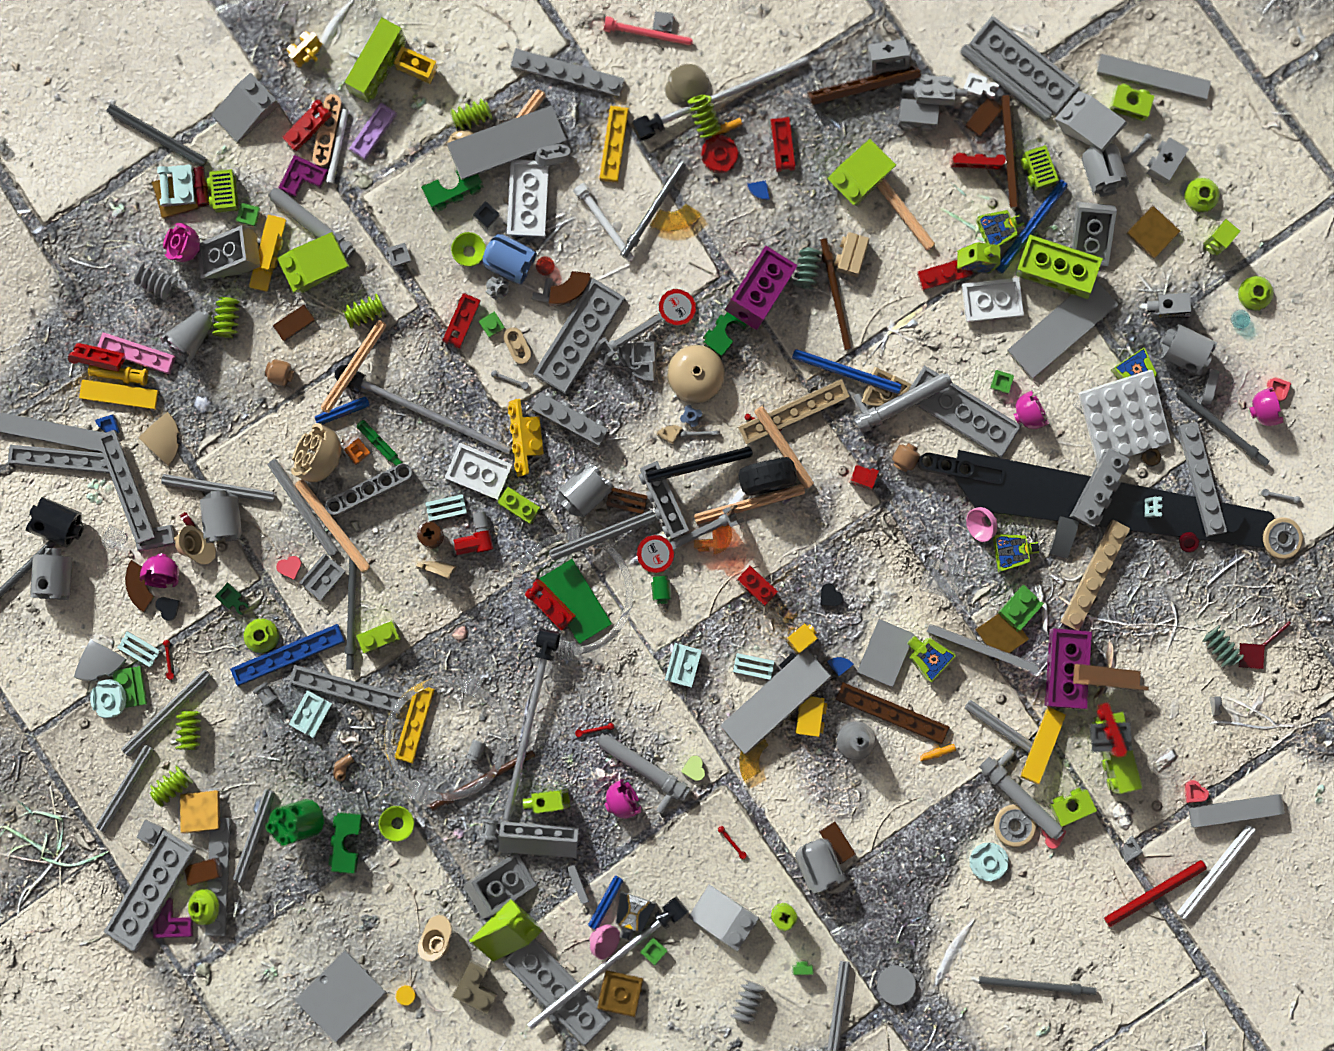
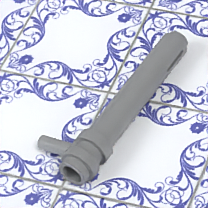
M273 188L268 195L270 200L313 235L319 238L333 232L346 260L348 261L354 255L356 249L353 247V244L349 241L346 242L341 234H336L280 188Z
M942 373L879 407L868 409L867 405L862 402L861 394H856L854 399L862 413L854 420L861 433L864 431L868 432L872 430L871 427L883 424V421L950 387L952 380L948 373Z
M602 733L596 742L599 745L598 747L662 788L666 796L657 808V811L661 814L664 813L673 798L683 801L691 788L687 786V783L684 781L680 782L677 780L678 777L673 774L669 775L610 735Z
M1010 748L999 761L989 756L979 766L982 770L981 773L984 776L987 775L994 785L1002 789L1048 836L1057 840L1064 833L1062 827L1007 774L1008 771L1004 768L1016 752Z

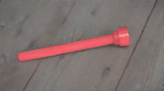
M606 16L603 29L605 32L611 33V31L615 32V30L685 45L693 44V39L689 37L618 23L617 20H613V17Z

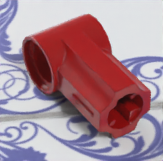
M490 530L453 539L457 556L494 549Z

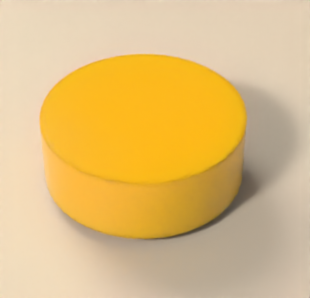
M403 985L396 991V1000L401 1005H409L416 998L414 988L409 985Z

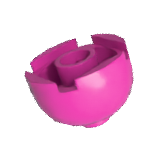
M176 223L175 225L177 226L174 229L170 228L164 238L163 248L166 249L167 253L165 256L172 261L188 262L199 252L200 238L198 233L190 226Z
M1270 387L1258 392L1252 400V407L1249 408L1252 419L1256 418L1263 426L1282 424L1283 416L1279 417L1278 413L1281 411L1273 388Z
M1031 390L1017 400L1015 406L1017 413L1014 414V417L1018 424L1022 423L1028 429H1039L1048 425L1049 421L1048 419L1044 421L1043 416L1046 413L1037 396L1032 397L1034 392Z
M157 554V556L150 557L143 563L140 581L145 580L146 585L155 588H167L166 585L172 584V587H175L179 582V567L168 555Z
M621 779L608 788L605 807L609 813L614 814L616 817L628 819L639 814L641 806H637L636 802L639 801V798L629 782L624 783L625 779Z

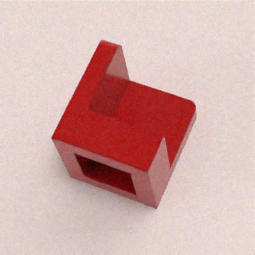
M856 465L849 483L872 490L879 470Z

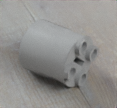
M1177 324L1175 327L1167 330L1160 341L1162 347L1161 358L1200 376L1204 367L1207 368L1210 364L1212 357L1209 355L1215 350L1217 342Z
M591 463L585 464L558 489L560 504L570 515L585 517L612 492L611 489L614 486L609 480L604 479L602 476L600 477V470Z
M226 490L211 491L200 500L203 537L206 539V543H216L221 541L222 538H225L226 542L237 541L242 536L238 497Z
M45 548L44 555H33L31 598L69 600L73 557L61 556V549Z

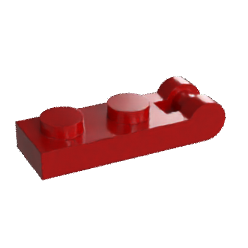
M315 100L311 108L282 137L296 152L332 115L328 108L323 107L324 104L320 100Z
M790 118L771 119L776 172H782L784 169H789V171L795 170ZM788 156V162H781V157Z
M956 153L951 158L950 167L999 170L1005 164L1006 157L1002 154H998L996 157H986L985 154L967 156L966 153Z
M957 260L918 271L917 276L921 289L924 291L973 276V271L962 269L963 272L957 273Z
M466 293L462 294L442 342L446 344L451 343L456 348L461 349L481 303L480 299ZM453 331L460 333L458 338L452 336Z
M76 343L73 352L69 354L67 359L73 364L79 362L118 372L126 358L125 353Z
M536 579L533 587L525 592V596L532 600L561 631L576 617L539 579ZM538 591L543 594L541 597L537 594Z
M1109 704L1097 705L1099 709L1096 711L1100 721L1104 722L1106 727L1104 729L1107 740H1111L1113 745L1111 749L1112 755L1115 757L1125 756L1127 750Z

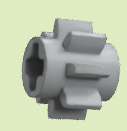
M500 275L497 279L492 276L486 283V293L494 300H497L498 297L503 299L509 292V282Z

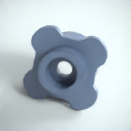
M687 405L684 408V414L680 416V421L690 424L691 427H696L699 417L702 416V411Z

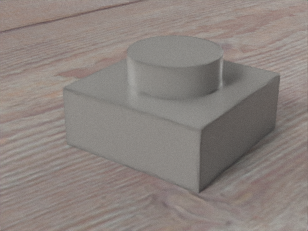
M655 11L653 30L671 34L674 13Z
M405 243L387 248L393 268L412 262Z
M144 820L136 838L155 845L164 827Z

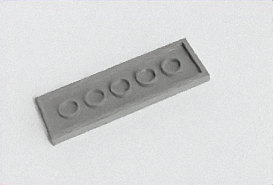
M993 15L968 44L1055 115L1080 87L1076 81Z
M551 105L449 142L447 147L462 180L536 153L541 147L563 143L566 141V138Z
M593 278L533 375L566 395L596 347L597 342L601 339L623 304L625 297Z
M1095 280L1089 299L1072 294L1007 351L1032 379L1117 307L1118 304L1101 284Z
M924 365L909 390L940 374ZM954 383L950 384V387L915 404L999 458L1003 457L1022 426Z
M805 648L720 726L742 752L748 754L831 679L832 676L811 652Z
M163 830L105 928L104 933L133 952H137L197 849L167 830Z
M536 938L529 945L512 952L503 961L546 1007H549L578 983ZM582 989L553 1013L583 1046L612 1019L606 1011L597 1009L598 1002L585 989Z

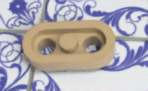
M514 327L507 329L504 333V341L513 360L517 364H526L531 358V352L522 332ZM516 335L517 340L511 341L510 337ZM524 352L525 357L519 358L518 354Z

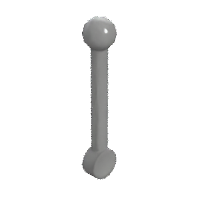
M1145 134L1144 139L1130 154L1122 158L1124 164H1128L1130 158L1146 141L1151 140V134Z
M496 370L491 372L492 377H499L517 384L524 390L529 387L527 382H519L499 374Z
M683 430L680 432V436L685 438L687 436L720 435V431L686 432Z
M1268 489L1261 491V495L1264 497L1270 495L1292 500L1295 503L1301 502L1299 496L1291 497L1269 492Z

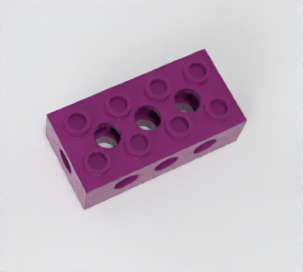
M765 245L732 296L725 311L758 330L798 265Z
M1049 629L1044 706L1087 709L1088 685L1073 684L1075 664L1090 665L1092 631ZM1068 644L1071 645L1073 648V653L1071 655L1067 654L1066 652V646ZM1066 664H1069L1072 668L1070 674H1067L1064 670ZM1065 683H1068L1071 688L1068 694L1063 690Z

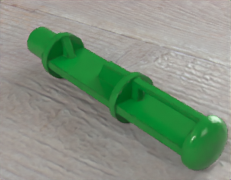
M365 420L357 424L356 428L389 462H392L395 466L403 463L398 458L397 453Z

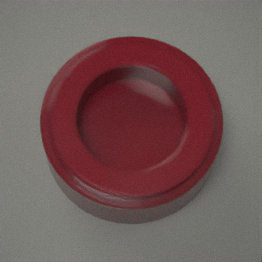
M187 512L179 515L186 526L189 525L196 528Z
M1187 532L1180 536L1179 545L1183 551L1193 552L1198 548L1199 540L1194 533Z

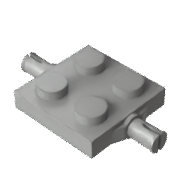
M921 75V77L915 79L914 86L903 85L902 93H913L916 97V103L954 106L955 96L967 97V89H956L954 78L948 76Z

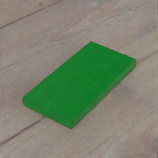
M573 559L539 578L576 616L568 626L579 644L612 625Z

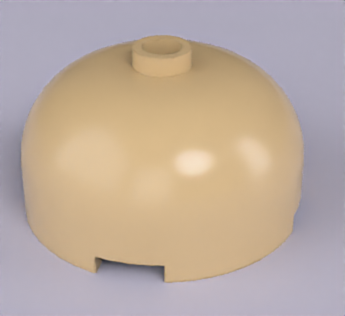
M691 345L679 350L671 359L668 366V383L672 391L683 401L703 403L713 398L722 388L725 377L724 365L721 358L712 349L702 345ZM696 367L700 370L698 374L693 372V369Z
M320 423L312 425L313 430L309 434L304 433L292 457L295 463L291 473L307 482H318L327 478L337 467L341 455L339 437L333 430ZM310 449V450L314 451L315 453L312 454V453H310V452H307V450Z

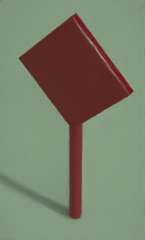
M1288 621L1263 644L1240 643L1239 655L1243 654L1244 657L1239 661L1238 667L1264 669L1265 646L1290 626L1291 622Z

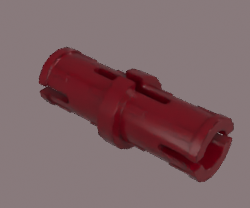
M204 167L193 168L195 181L193 187L196 191L198 207L209 206L208 185L206 183Z

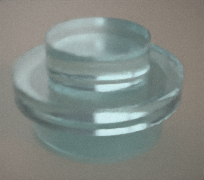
M1237 310L1231 315V323L1235 328L1243 329L1249 325L1250 316L1245 310Z

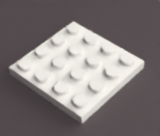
M1152 370L1078 393L1097 464L1107 448H1111L1129 457L1145 452L1147 449L1171 443Z

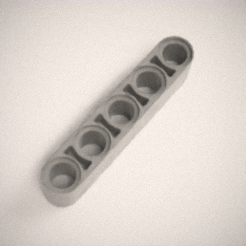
M399 464L330 498L326 502V510L333 516H340L412 480L414 476L413 469L408 464ZM403 468L409 469V475L405 478L399 475L400 470ZM385 477H391L392 483L389 486H383L382 480ZM369 485H373L375 488L371 495L365 493V488ZM350 494L357 495L356 502H348ZM334 502H339V510L332 512L331 505Z
M1282 794L1188 808L1191 827H1202L1285 814Z

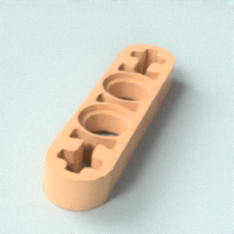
M335 94L328 95L323 105L324 108H328L331 111V106L328 103L335 100L338 104L333 107V112L336 115L333 113L331 115V118L334 119V124L330 127L323 124L318 129L313 152L314 163L322 168L330 164L342 109V102ZM322 136H329L331 138L330 143L327 145L321 144L320 139ZM319 147L324 149V157L326 158L322 163L317 159L322 154V150L318 149Z

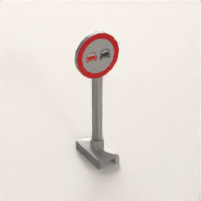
M682 289L669 290L662 295L658 303V315L615 341L612 340L608 343L605 337L599 340L594 351L595 353L601 351V354L604 355L605 358L602 364L604 366L609 364L615 352L619 350V347L662 321L672 326H682L689 323L696 312V304L693 297Z
M735 504L723 509L724 514L719 516V519L672 542L661 535L648 536L640 542L637 548L638 562L649 572H663L673 563L675 548L722 525L724 527L730 525V527L736 526L744 522V519L737 520V514L733 512L734 509L738 508Z

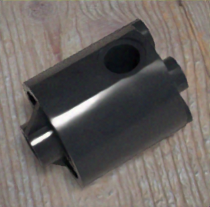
M44 497L40 498L37 506L33 505L31 507L29 516L32 517L26 526L27 532L66 548L70 546L74 539L78 540L84 530L81 512Z

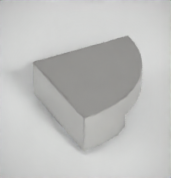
M1209 697L1212 716H1219L1222 712L1220 710L1222 697Z
M1130 836L1123 846V858L1126 863L1143 853L1133 836Z

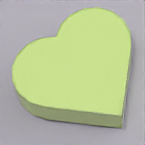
M691 756L681 772L693 780H702L705 776V771L702 768V759L699 756Z

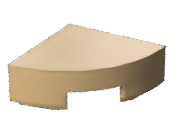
M677 425L661 428L656 435L673 445L683 428Z

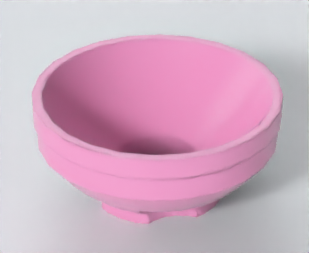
M978 507L970 510L967 514V528L976 540L986 542L996 535L997 519L988 509ZM985 517L990 519L991 526L986 523Z
M604 925L597 928L591 934L589 940L592 955L603 960L614 953L620 940V932L616 927Z

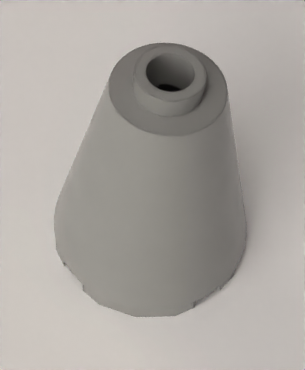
M198 311L165 333L160 340L162 343L166 341L169 345L167 349L183 362L186 359L187 364L193 361L213 324L211 321L212 317L205 311Z
M858 721L850 722L839 731L837 745L845 757L852 760H861L872 753L875 747V735L867 724ZM858 737H861L862 739L860 745L856 742Z

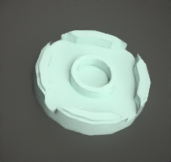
M110 679L100 681L91 691V707L102 718L117 717L122 713L126 705L125 690L117 681Z
M992 842L976 846L969 858L973 874L984 881L1000 879L1007 871L1008 856L1005 850L1000 845Z

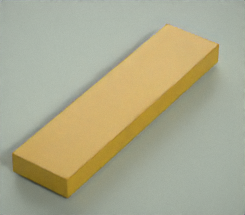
M610 105L599 177L601 181L618 183L629 108Z
M82 379L79 399L156 410L159 391Z
M419 684L415 685L395 759L414 763L435 689Z
M1051 707L1046 708L1020 775L1021 778L1036 785L1040 784L1066 714Z

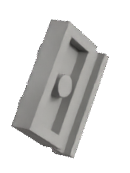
M324 553L299 583L322 601L346 571Z

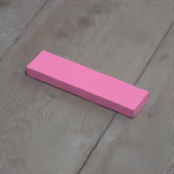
M104 332L98 344L99 348L125 353L126 361L169 375L176 359L173 355Z

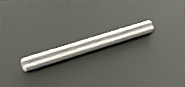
M1251 825L1244 827L1177 913L1181 918L1186 920L1255 834L1256 830Z

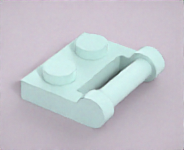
M191 164L157 167V173L160 175L162 198L160 199V206L195 203ZM167 174H173L174 198H169Z

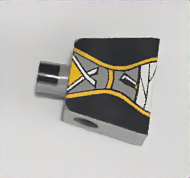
M1191 294L1159 295L1158 301H1147V313H1158V318H1189L1191 314ZM1168 304L1171 308H1165L1164 305Z
M621 891L616 924L623 926L620 937L631 940L634 930L642 932L655 908L656 902Z

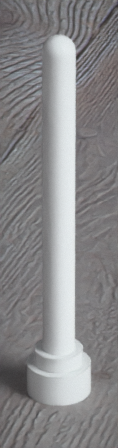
M585 182L580 184L573 192L577 197L584 199L622 252L626 246L589 195L590 188ZM631 252L626 258L628 261H632L634 258Z

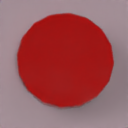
M716 135L707 139L703 144L701 159L705 167L710 171L724 173L735 166L739 153L732 139L727 136Z

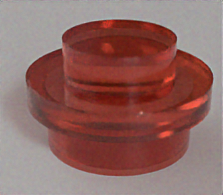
M541 257L536 262V270L543 276L550 275L555 269L554 261L550 257Z

